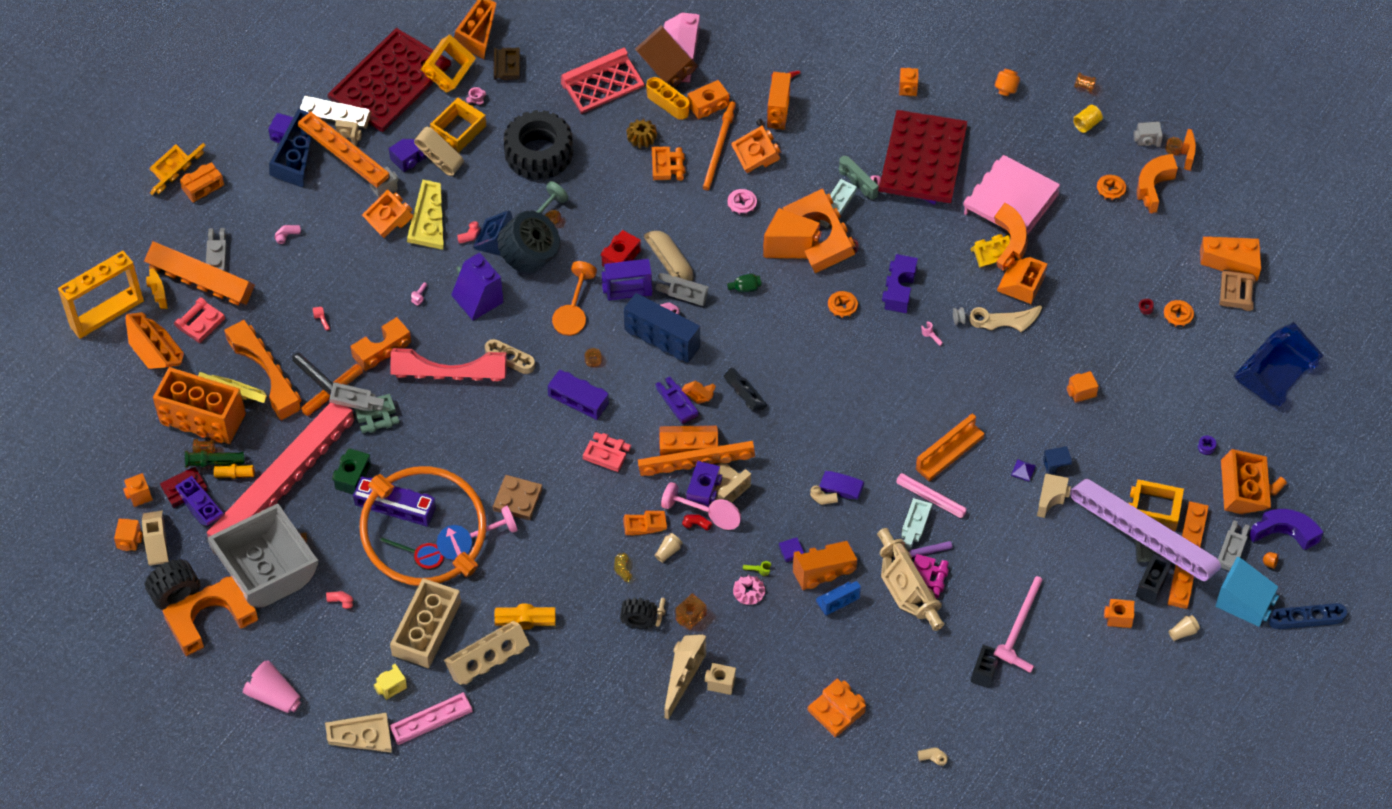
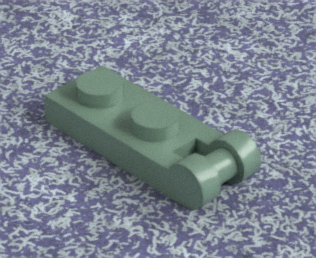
M842 156L839 160V173L846 175L851 183L856 184L861 189V192L871 200L877 198L879 186L848 156Z

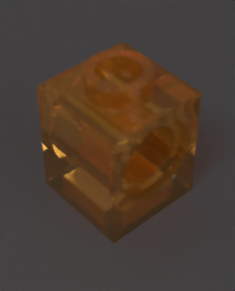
M692 593L675 608L677 622L681 626L685 625L690 630L707 615V605ZM691 611V612H694V613H693V614H687L686 612Z

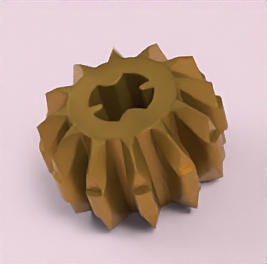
M644 118L642 121L636 119L635 123L630 122L626 130L628 142L633 147L638 145L639 149L642 146L648 148L649 144L653 145L654 140L657 138L655 125L652 124L651 120L646 122Z

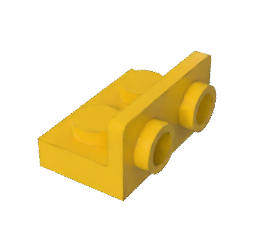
M1002 234L991 237V241L986 242L983 239L974 242L975 245L970 249L971 252L974 251L979 268L997 263L996 261L1009 245V235L1003 237Z

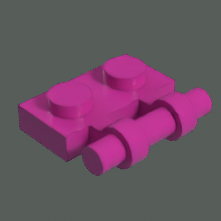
M916 554L914 561L916 569L926 586L933 591L935 598H939L945 586L943 583L944 579L948 576L949 562L942 560L940 566L937 567L934 566L936 559ZM931 575L937 576L936 581H930Z

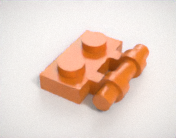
M670 146L652 147L653 180H671V174H675L679 181L684 179L685 167L683 162L685 155L681 147H677L675 152H670ZM670 161H675L676 165H671Z

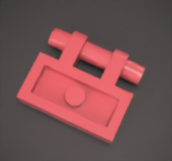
M595 432L593 439L597 440L598 443L590 440L583 454V460L619 472L626 458V453L622 452V450L629 452L631 445L625 443V440H616L609 437L608 434Z

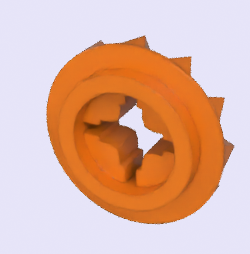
M1105 175L1098 180L1096 189L1099 195L1104 196V199H1120L1125 194L1126 184L1122 178L1116 175ZM1114 184V189L1109 191L1108 187L1110 188Z
M838 291L829 297L828 307L834 316L839 315L841 318L844 316L850 317L852 313L856 312L858 302L853 294L846 291ZM839 303L846 304V308L839 306Z
M1182 300L1171 301L1164 308V318L1168 320V324L1173 323L1175 327L1177 325L1184 327L1185 324H1190L1194 317L1191 305ZM1180 309L1181 315L1177 318L1176 313Z

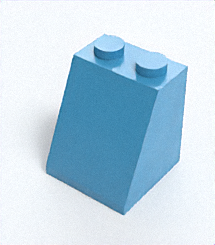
M1237 557L1220 589L1215 607L1260 627L1262 621H1267L1270 616V605L1275 606L1279 595L1276 594L1278 586L1243 559Z

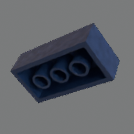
M635 293L625 306L624 330L630 335H635L644 342L651 343L661 351L668 352L678 360H683L689 363L700 348V326L638 293Z

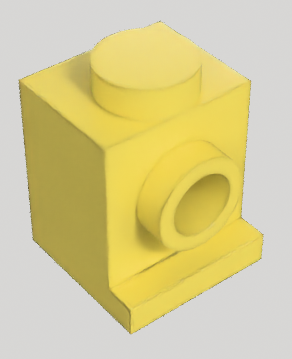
M396 664L392 665V670L380 674L376 678L377 683L373 684L376 692L379 695L382 694L386 700L407 688L406 679Z

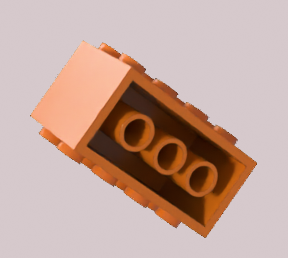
M171 367L168 368L153 396L161 424L167 427L179 428L183 432L189 431L203 438L208 437L219 443H231L246 414L239 388Z

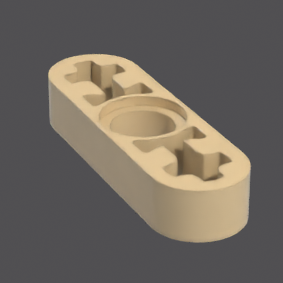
M495 339L486 342L485 353L507 352V354L515 355L512 360H507L508 367L523 374H529L534 371L535 362L532 356Z

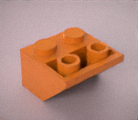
M1031 257L1015 260L1012 266L1007 268L997 291L1032 304L1045 278L1047 263Z

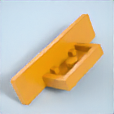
M202 143L187 156L175 144L149 168L161 180L153 187L150 194L152 196L156 192L160 194L167 187L165 184L169 180L173 182L179 176L178 172L180 170H187L192 164L190 161L194 158L199 159L204 154L203 149L206 145Z

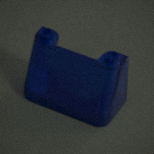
M1292 322L1272 333L1235 372L1233 377L1238 383L1272 406H1280L1287 400L1286 391L1304 371L1308 369L1314 370L1320 364L1319 360L1324 355L1295 322Z

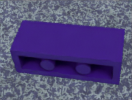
M560 369L547 386L549 397L595 420L599 419L609 404V393L604 389L597 388L588 381L580 380L570 372H564Z

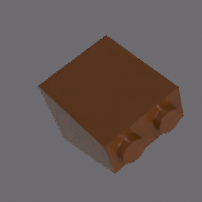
M662 25L635 48L656 74L672 88L679 86L698 67L685 49Z

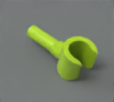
M764 561L761 563V566L743 565V570L758 571L760 575L767 576L770 570L764 568H770L771 563Z

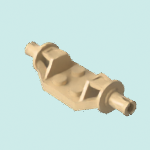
M888 528L881 529L877 533V536L884 545L880 550V556L883 558L881 577L900 609L916 615L918 619L927 618L933 631L941 629L944 626V622L937 613L941 608V602L936 600L933 591L926 586L911 560V554L905 548L904 540H894ZM894 554L895 560L892 562L891 557ZM922 602L924 605L919 608L916 604Z

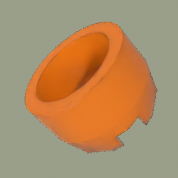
M1273 552L1266 553L1263 557L1264 565L1275 569L1279 554Z

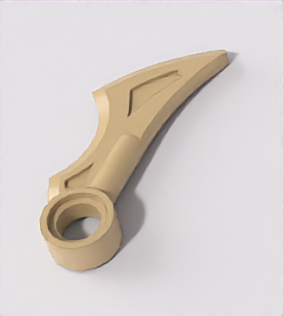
M1039 305L1021 312L989 314L986 309L977 307L971 311L969 321L976 328L984 327L992 331L997 327L1010 326L1023 332L1036 320L1042 310V306ZM978 314L982 315L984 317V320L978 321L974 318V316Z

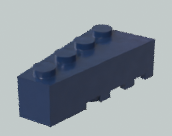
M298 108L269 163V175L303 188L313 137L298 126V122L309 113Z

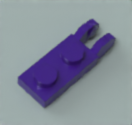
M670 376L665 378L666 384L670 389L666 390L661 382L655 384L659 394L681 424L698 416L697 409Z

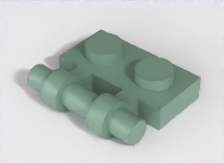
M390 394L377 397L384 399L382 411L373 409L372 411H364L354 408L358 423L367 422V425L360 426L362 434L367 432L374 433L377 429L384 427L391 428L392 425L399 423L398 416L391 418L389 416L396 413ZM383 417L384 419L373 423V419Z

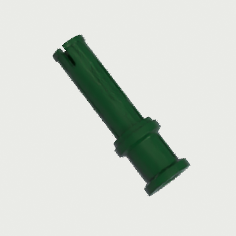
M201 450V452L184 451L185 468L189 466L205 468L207 465L244 464V452L207 453L204 450Z

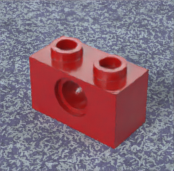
M622 230L613 237L611 244L601 252L602 266L604 267V264L633 261L641 251V240Z

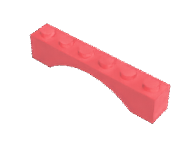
M393 348L391 351V374L396 375L398 378L415 375V378L433 376L434 379H445V376L452 377L454 380H463L464 377H471V380L475 381L483 380V378H490L491 381H502L507 375V352H487L482 357L469 363L444 365L427 360L413 349Z

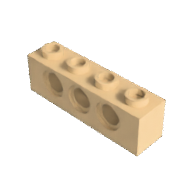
M512 621L446 658L444 661L453 680L460 685L467 684L478 674H485L490 671L492 666L506 662L508 657L513 654L522 653L530 644L521 625ZM508 640L507 647L502 649L503 642ZM491 650V655L485 659V653ZM473 660V666L471 668H467L468 662Z

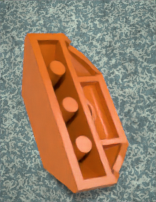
M142 312L126 314L129 345L148 369L181 365L184 353L162 326L146 318V315Z

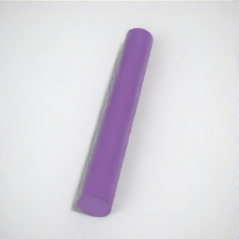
M951 541L909 550L908 552L913 558L916 557V554L927 555L952 549Z

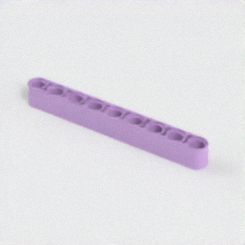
M1084 479L1070 490V495L1076 503L1198 579L1207 581L1221 569V564L1216 557L1091 480Z

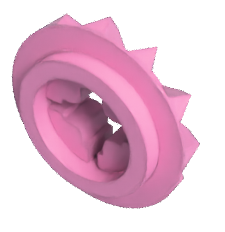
M746 189L735 190L728 197V207L731 208L732 212H738L739 215L741 213L748 214L749 211H753L755 206H757L756 196ZM740 199L745 202V206L739 203Z
M748 575L747 577H740L737 582L735 581L733 593L739 602L752 605L762 600L765 594V587L763 581H760L757 576L751 577ZM753 585V591L750 590L745 594V587L748 588L749 586Z

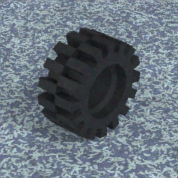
M636 598L624 600L621 607L620 620L623 624L626 623V626L631 625V628L634 629L635 627H638V629H642V627L644 629L652 628L656 623L657 605H654L655 603L653 602L649 603L650 600L647 599L644 601L643 598H639V600Z

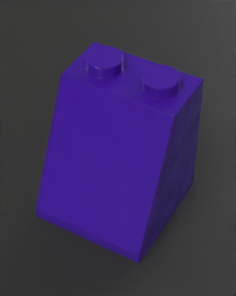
M480 252L464 261L451 294L472 321L503 303L501 276Z

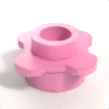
M478 87L471 88L469 90V97L466 98L467 103L482 105L486 92Z

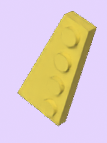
M422 180L407 242L443 250L441 183Z

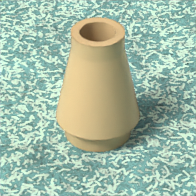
M672 533L669 536L666 535L654 556L664 563L666 559L681 549L682 541Z
M1191 615L1184 617L1168 632L1173 641H1176L1180 638L1196 634L1200 626L1195 617Z

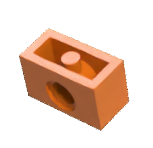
M719 80L687 94L689 108L697 119L707 117L718 110H722L729 104V93Z

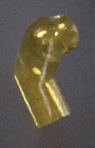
M619 553L615 557L614 571L625 582H628L632 578V574L625 568L629 557L626 553Z

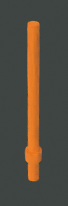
M733 101L729 102L727 111L724 112L722 117V127L703 185V189L706 191L710 190L729 125L733 122V112L736 103Z

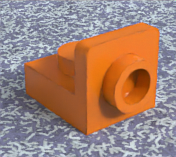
M695 380L685 384L681 391L694 402L700 404L711 400L716 386L710 384L703 387L701 383Z

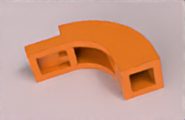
M1173 154L1154 158L1143 167L1137 185V199H1143L1149 213H1156L1159 205V199L1154 186L1159 182L1176 178L1178 167Z
M1004 202L994 216L995 223L1007 230L1011 236L1009 245L996 261L998 268L1002 271L1012 266L1015 260L1014 257L1017 259L1023 258L1028 244L1023 218L1017 210Z

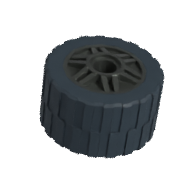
M526 210L517 214L502 228L497 240L498 249L505 262L513 269L522 273L536 272L557 255L561 241L555 224L547 216L533 210Z

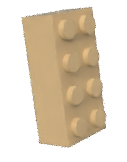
M423 578L390 643L392 656L430 668L461 604L460 591Z

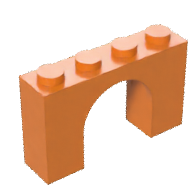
M823 188L783 207L784 210L813 221L823 220L832 226V231L825 241L804 251L814 273L855 255L853 248L856 247L852 237L848 238L846 235L848 230L844 222L840 223L838 220L841 216L837 208L833 209L831 206L833 200L830 194H825Z
M232 576L225 577L220 582L207 586L202 591L189 595L176 604H170L166 609L162 610L164 618L185 656L204 648L202 639L193 623L196 615L208 606L217 605L228 609L240 629L258 621L255 608L248 604Z

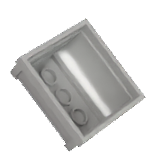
M278 503L208 537L210 548L230 573L244 594L248 604L253 607H266L300 590L312 578L318 565L317 558Z

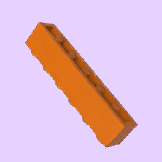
M152 241L144 262L150 264L149 268H153L155 271L165 270V275L174 279L177 275L181 277V282L191 285L192 282L198 284L196 288L205 292L210 289L214 291L212 295L221 299L226 296L230 298L228 302L238 306L240 303L247 305L255 287V284L154 241Z

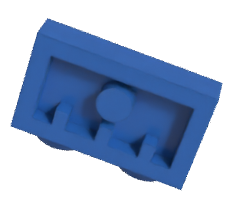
M857 581L853 583L847 582L816 598V602L826 616L860 599L861 586Z

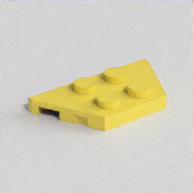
M199 372L198 376L239 388L242 399L257 400L265 403L267 395L261 389L230 378L216 375L211 376Z

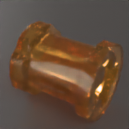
M1079 72L1074 87H1081L1092 93L1097 78L1084 76Z
M194 439L192 452L204 450L207 453H215V441H198V439Z

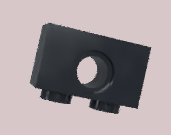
M1153 554L1138 585L1136 597L1154 604L1169 575L1172 562Z

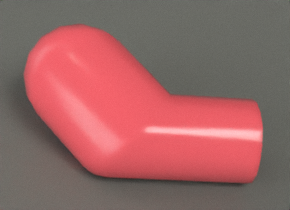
M471 222L467 233L457 235L459 244L476 239L480 233L478 222Z
M343 591L326 592L327 602L340 601L344 609L353 607L352 601L354 600L349 594Z

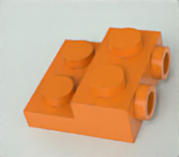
M763 126L731 143L746 173L761 165L767 167L781 159L779 153H781L777 143H772L774 137L771 131H766Z
M389 190L382 194L362 214L383 238L396 226L401 229L414 217L411 213L413 209L406 202L402 204L403 199L396 192L392 194Z
M836 679L823 690L819 698L807 707V711L836 738L865 713L866 705L861 695L857 694L855 696L851 692V687L846 681L841 682L839 679Z

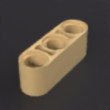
M425 127L414 140L415 145L449 176H453L464 163L461 155L430 127Z

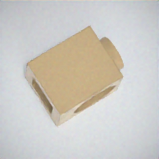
M712 663L711 670H707L705 675V682H708V690L732 695L736 679V668ZM717 677H722V678H724V679H723V680H717L716 678H717Z

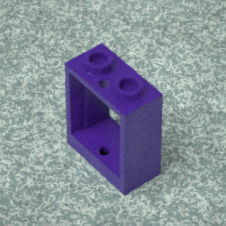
M649 259L604 264L605 271L601 272L603 294L607 293L608 301L632 298L635 293L641 296L652 295V273ZM642 277V279L611 282V280Z

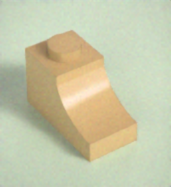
M1045 474L1037 513L1038 517L1045 518L1047 511L1052 506L1064 504L1065 497L1069 498L1071 486H1067L1069 478Z

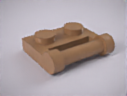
M1222 271L1219 305L1242 308L1245 311L1253 310L1252 294L1255 276L1252 274ZM1241 282L1246 284L1245 299H1240Z

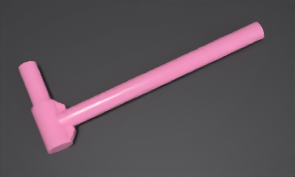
M1039 576L1035 577L1006 644L998 645L994 652L995 656L1010 664L1013 663L1029 673L1034 666L1017 657L1012 648L1042 583V578Z

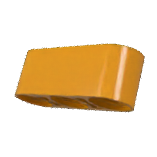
M658 77L648 79L647 97L679 120L686 119L689 116V100L687 97Z

